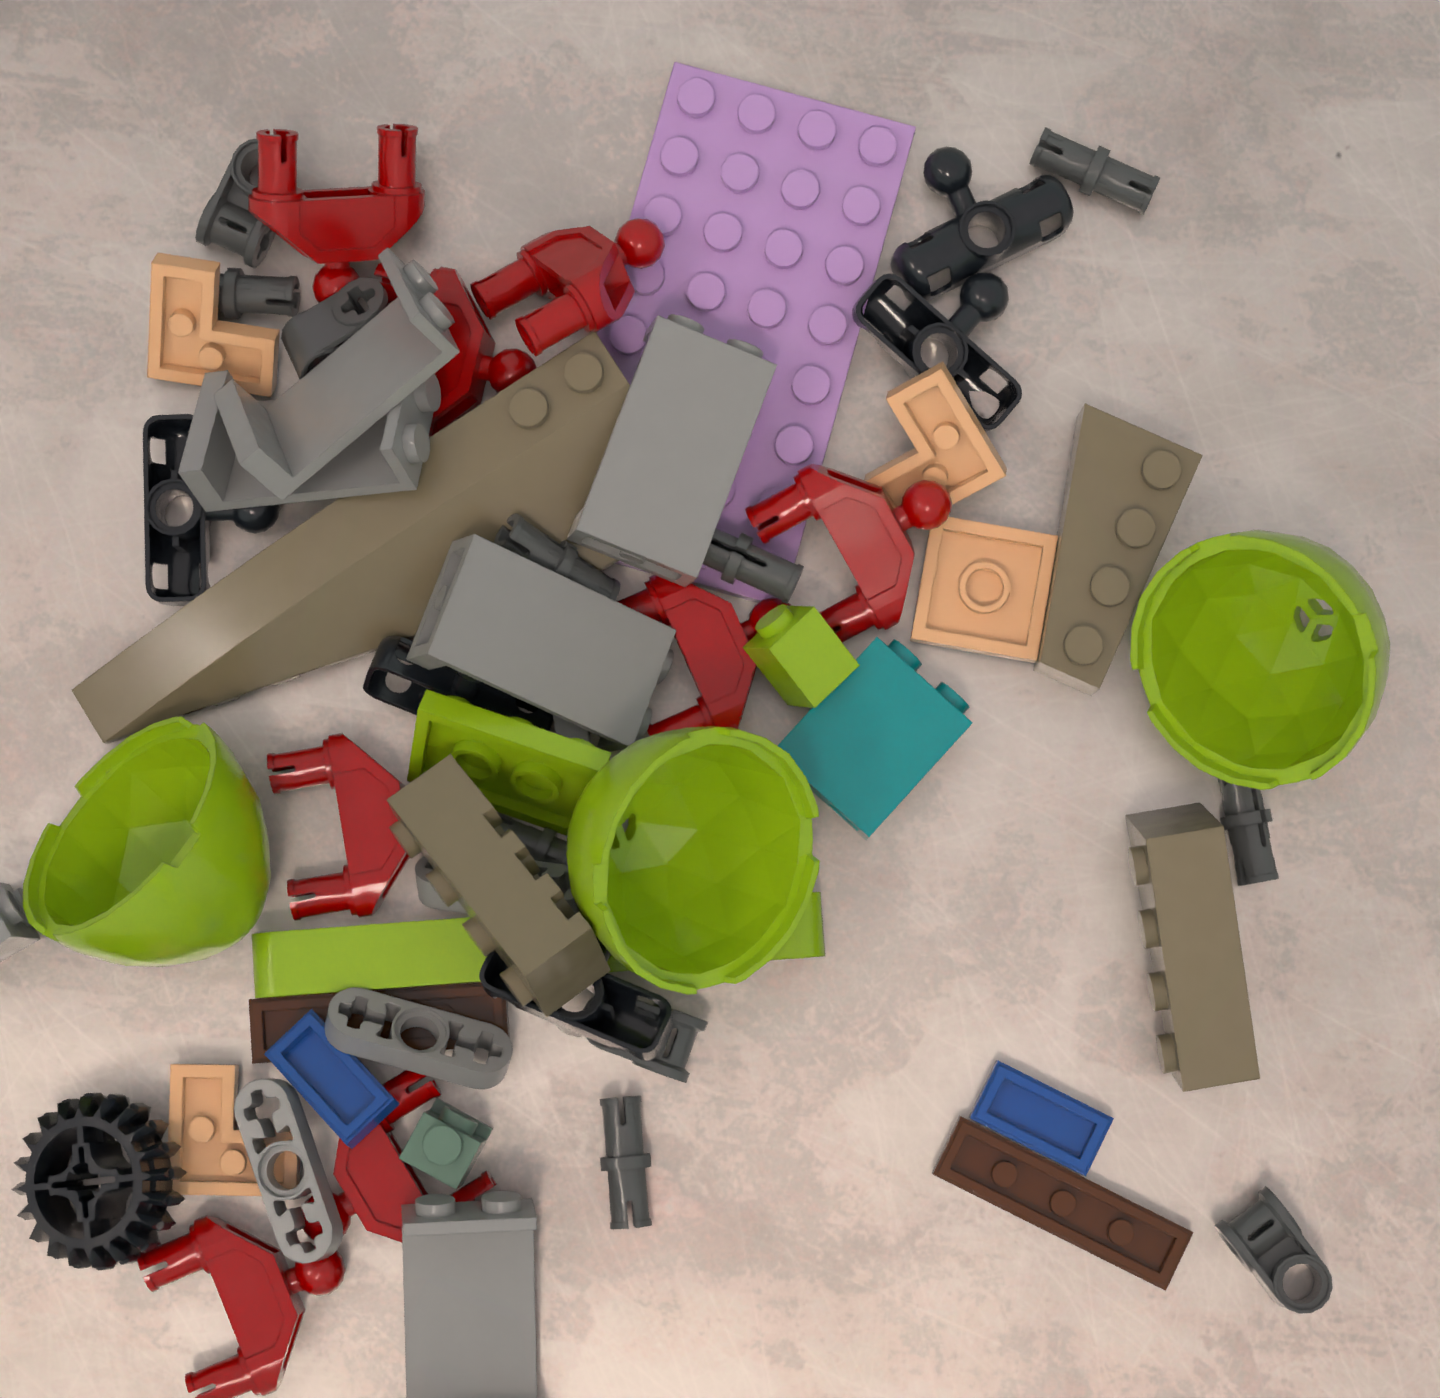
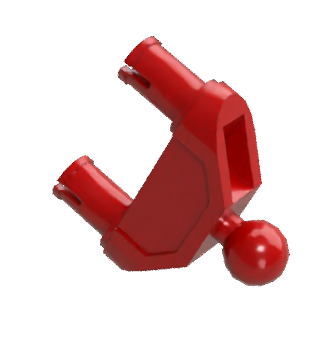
M388 124L377 126L378 180L373 181L371 186L310 190L297 188V140H299V133L287 129H273V135L270 134L268 129L256 132V139L258 140V187L253 188L252 194L248 196V211L298 253L317 264H325L315 274L312 284L314 296L318 303L340 291L349 282L360 278L355 269L350 266V262L378 260V255L387 247L390 249L411 229L422 215L425 207V190L422 189L421 183L416 182L417 126L393 124V129H390Z
M640 218L625 222L618 229L614 242L591 226L555 230L545 233L521 246L520 251L517 252L516 261L480 281L471 283V291L480 309L487 318L489 317V320H492L497 314L535 293L540 297L546 296L549 299H553L524 317L520 316L515 319L516 327L523 342L532 354L538 356L545 349L581 329L588 333L591 331L598 332L619 320L625 313L635 293L625 266L628 265L632 268L642 269L655 264L661 258L665 247L664 236L654 222Z
M380 262L374 271V275L382 277L380 283L387 291V303L390 304L398 296ZM442 266L439 269L434 268L429 275L438 287L434 295L443 303L454 318L455 323L448 329L460 353L435 373L441 389V404L439 409L433 413L429 438L480 405L486 381H489L491 387L499 393L537 368L534 359L527 352L520 349H504L493 357L496 343L468 288L456 269Z
M809 464L797 471L798 474L793 477L794 484L754 506L750 505L745 508L753 528L757 527V535L763 544L770 542V539L813 516L816 521L823 520L858 583L855 586L856 593L819 612L843 643L874 625L878 630L882 628L887 630L899 623L915 556L912 541L906 530L913 526L922 530L938 528L947 521L951 513L952 500L949 492L943 485L931 480H922L911 485L905 491L901 505L893 508L882 487L825 466Z
M656 575L650 576V580L644 582L646 589L617 602L676 630L674 637L700 696L696 698L697 705L652 725L650 723L647 729L649 736L690 727L717 726L739 729L757 665L742 647L758 633L755 630V625L766 613L779 605H792L790 603L785 604L781 602L782 600L774 597L763 599L754 605L749 613V619L740 623L730 602L691 583L683 587Z
M343 733L329 735L328 739L323 740V746L279 754H267L268 770L279 772L295 769L294 772L269 776L274 795L281 794L283 791L330 784L331 789L336 790L347 865L343 866V872L298 880H287L288 897L292 896L295 898L316 894L313 899L289 903L294 921L301 920L304 917L350 910L352 916L358 915L359 918L372 916L390 892L410 858L389 829L398 820L387 802L389 797L401 790L405 785Z
M405 1070L383 1083L382 1085L400 1104L353 1149L348 1147L339 1138L333 1175L343 1192L338 1195L332 1192L342 1221L343 1235L346 1234L351 1224V1217L357 1214L367 1231L402 1242L401 1205L415 1204L416 1198L429 1194L412 1165L399 1159L403 1150L392 1133L395 1129L393 1123L433 1098H438L442 1095L435 1079L413 1092H410L409 1088L427 1077L426 1075ZM486 1170L481 1173V1176L456 1190L450 1196L455 1198V1202L475 1201L476 1197L490 1190L497 1183ZM313 1195L305 1203L314 1202ZM301 1209L305 1219V1227L302 1229L310 1239L314 1240L316 1236L323 1233L320 1222L309 1223L303 1209Z
M210 1215L194 1220V1223L189 1226L188 1234L161 1244L154 1250L141 1251V1257L137 1260L140 1271L163 1261L168 1264L167 1267L143 1277L151 1292H155L162 1286L203 1269L206 1273H211L239 1347L237 1348L238 1354L196 1372L185 1374L188 1393L212 1383L216 1385L215 1388L200 1393L195 1398H236L250 1391L255 1395L261 1394L266 1396L277 1391L289 1363L305 1313V1307L299 1292L306 1291L308 1294L316 1296L330 1294L338 1289L345 1274L344 1260L337 1250L326 1259L311 1263L295 1262V1266L289 1268L281 1249L224 1220Z

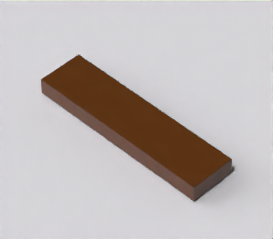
M481 983L371 990L493 1024L501 1028L510 1038L508 1001L498 997L496 999L492 998L485 992ZM337 993L249 999L252 1064L271 1062L264 1053L311 1009L325 1022L329 1003ZM352 1013L347 1026L359 1029L364 1016ZM385 1020L380 1037L388 1039L392 1022ZM411 1027L400 1034L403 1042L416 1050H426L436 1044L434 1036L424 1028ZM449 1038L446 1050L454 1049L456 1040Z
M960 1115L932 1171L933 1175L1165 1291L1194 1233Z

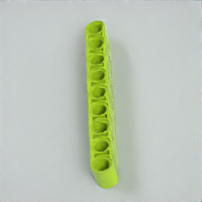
M812 892L809 904L793 935L770 961L825 956L821 892ZM470 917L251 934L255 998L338 993L344 989L356 987L380 990L480 982L479 974L486 957L477 948L462 926ZM610 956L607 962L611 970L609 972L630 971L614 959L613 956Z

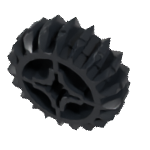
M86 1093L80 1097V1100L77 1098L65 1099L61 1103H57V1112H48L38 1117L41 1132L29 1133L28 1136L22 1138L32 1153L31 1156L20 1157L19 1160L14 1162L18 1168L26 1172L25 1182H20L11 1190L19 1195L27 1196L28 1205L17 1216L24 1220H36L37 1223L29 1239L35 1240L38 1243L49 1241L47 1256L55 1259L68 1258L69 1266L77 1269L89 1268L91 1266L98 1271L113 1269L118 1263L125 1265L136 1262L141 1257V1251L154 1250L158 1245H161L157 1231L169 1230L176 1224L166 1209L167 1206L179 1205L185 1200L181 1194L172 1190L173 1180H179L187 1172L181 1167H172L170 1158L182 1146L174 1141L162 1142L163 1135L169 1124L161 1119L149 1120L151 1107L144 1103L130 1104L129 1097L123 1094H109L106 1097L102 1093ZM121 1145L126 1151L130 1163H128L125 1157L123 1156ZM71 1155H72V1160H71V1162H70V1164H69V1166H68L70 1157H71ZM98 1174L100 1177L114 1176L116 1179L113 1183L101 1184L100 1188L99 1185L86 1186L83 1183L86 1179L98 1178ZM132 1193V1198L129 1207L126 1211V1203L130 1194ZM70 1201H71V1202L73 1203V1205L75 1206L76 1213H75L73 1207L71 1206Z

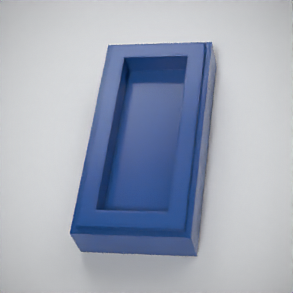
M311 1009L272 1045L264 1055L348 1147L353 1149L400 1103L357 1056L343 1053L329 1043L325 1035L324 1020Z
M996 1060L968 1117L1084 1176L1087 1175L1114 1118Z

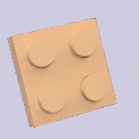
M948 517L947 521L941 526L929 530L910 641L1035 663L1038 659L1058 536Z

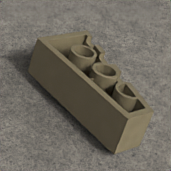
M1085 403L1076 419L1073 436L1074 442L1063 494L1064 500L1059 529L1057 531L1058 541L1038 659L1034 663L1033 671L1092 696L1102 685L1203 455Z
M451 754L387 799L390 808L398 820L389 827L390 831L411 859L422 853L433 867V870L426 874L425 877L444 904L450 907L458 901L470 916V919L463 923L462 926L481 953L486 957L495 950L505 962L508 968L499 975L522 1006L533 1000L547 1018L611 971L592 927L580 912L574 913L564 898L562 890L548 873L541 877L538 875L540 869L526 846L513 830L508 829L504 831L500 825L503 822L495 808Z
M1200 802L1125 815L1131 846L1128 848L1129 866L1134 885L1138 886L1142 910L1137 912L1139 932L1144 949H1149L1153 967V972L1147 973L1148 992L1153 1011H1161L1165 1033L1156 1035L1157 1053L1163 1074L1172 1072V1076L1183 1092L1260 1079L1224 826Z

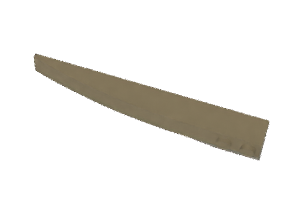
M591 332L429 438V458L426 462L422 463L417 490L338 498L200 594L73 688V694L102 742L109 744L129 737L153 723L175 716L184 717L185 714L211 705L218 706L239 699L240 695L272 684L276 686L301 677L300 674L323 666H334L377 651L380 642L387 636L397 635L407 639L414 638L452 541L476 534L494 543L495 537L502 525L512 530L513 527L507 524V519L515 513L521 515L525 521L558 543H561L562 540H567L575 516L584 507L630 384L597 333ZM567 540L577 547L579 557L601 572L619 561Z

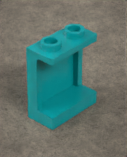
M878 637L856 659L860 666L816 708H811L778 744L780 748L790 754L806 776L812 792L865 840L876 831L973 723L964 715L970 707L961 696L943 682L934 688L916 672L922 663L910 650L895 639L887 646Z

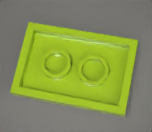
M426 689L417 710L407 781L412 782L451 754L499 813L542 828L549 827L567 836L573 810L586 784L610 760L612 753L597 748L584 739L568 738L536 727L525 719L506 717L474 706L464 698L445 696Z

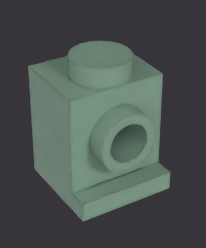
M436 1098L431 1109L423 1112L399 1159L457 1190L467 1179L493 1128Z

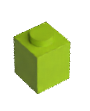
M783 604L775 607L757 622L755 630L758 633L742 647L788 706L816 708L860 666L814 606H786Z

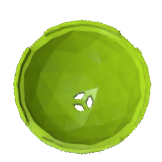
M1250 530L1212 537L1189 546L1176 554L1156 572L1139 599L1131 627L1132 670L1139 671L1143 688L1150 703L1147 714L1154 726L1174 750L1199 770L1227 783L1259 790L1272 789L1279 785L1297 783L1308 779H1317L1348 756L1375 719L1388 677L1390 640L1384 614L1372 588L1358 571L1335 551L1303 536L1265 530ZM1316 599L1324 600L1332 610L1323 609ZM1301 608L1310 619L1306 627L1303 626L1300 618ZM1322 625L1333 627L1332 634L1319 636L1318 632Z
M181 716L153 723L127 737L104 755L77 782L74 787L81 797L60 826L51 823L46 825L30 858L23 883V909L28 923L42 935L75 952L112 964L140 967H166L207 959L241 941L254 927L265 905L271 879L268 831L260 799L234 753L204 722L201 725L192 724Z
M732 727L682 728L661 732L635 741L609 760L586 784L574 807L568 826L566 856L571 893L581 915L589 923L595 935L614 959L631 972L659 988L691 995L697 994L698 989L708 988L721 983L737 984L746 980L767 964L793 935L809 904L819 873L820 861L812 855V818L819 817V812L808 780L790 754L765 737ZM628 819V827L624 832L622 824Z

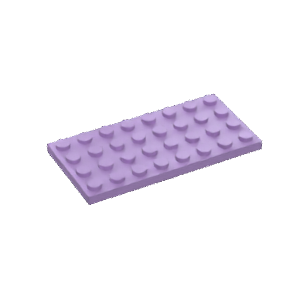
M674 62L629 219L640 218L654 222L663 233L665 247L661 258L650 267L640 269L632 268L628 265L625 266L635 293L623 316L614 323L599 330L597 335L629 384H631L646 342L643 341L646 330L658 315L666 319L671 314L690 318L704 327L703 334L727 343L729 339L750 343L763 352L762 359L777 364L716 528L739 538L741 533H744L754 538L752 545L795 564L807 520L770 539V542L763 544L757 535L758 529L757 527L753 528L745 508L750 505L754 506L794 484L793 477L798 474V470L809 464L823 465L861 328L853 320L852 308L874 281L916 127ZM866 301V303H865L864 306H863V315H864V312H865V308H866V305H867V301ZM621 561L615 563L618 565L643 571ZM703 564L697 579L691 583L698 587L756 603L763 599L774 597L739 580H735L733 585L721 580V572Z

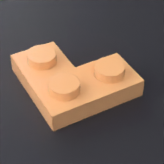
M157 252L151 262L147 378L202 386L205 373L228 370L235 382L249 394L272 397L277 386L280 330L218 320L220 262Z
M944 362L888 391L886 400L915 448L865 474L864 481L882 487L893 508L901 505L902 497L911 485L922 480H931L943 485L949 492L953 505L1006 476L1007 467Z
M170 1064L168 1142L174 1141L182 1146L170 1158L172 1167H181L187 1172L179 1180H173L172 1190L177 1191L181 1195L262 1196L240 1130L237 1129V1121L234 1114L239 1081V1065ZM274 1130L276 1137L264 1138V1143L267 1147L274 1142L293 1140L291 1131L277 1133ZM291 1151L281 1153L277 1157L273 1168L275 1179L284 1188L293 1189L300 1183V1158Z

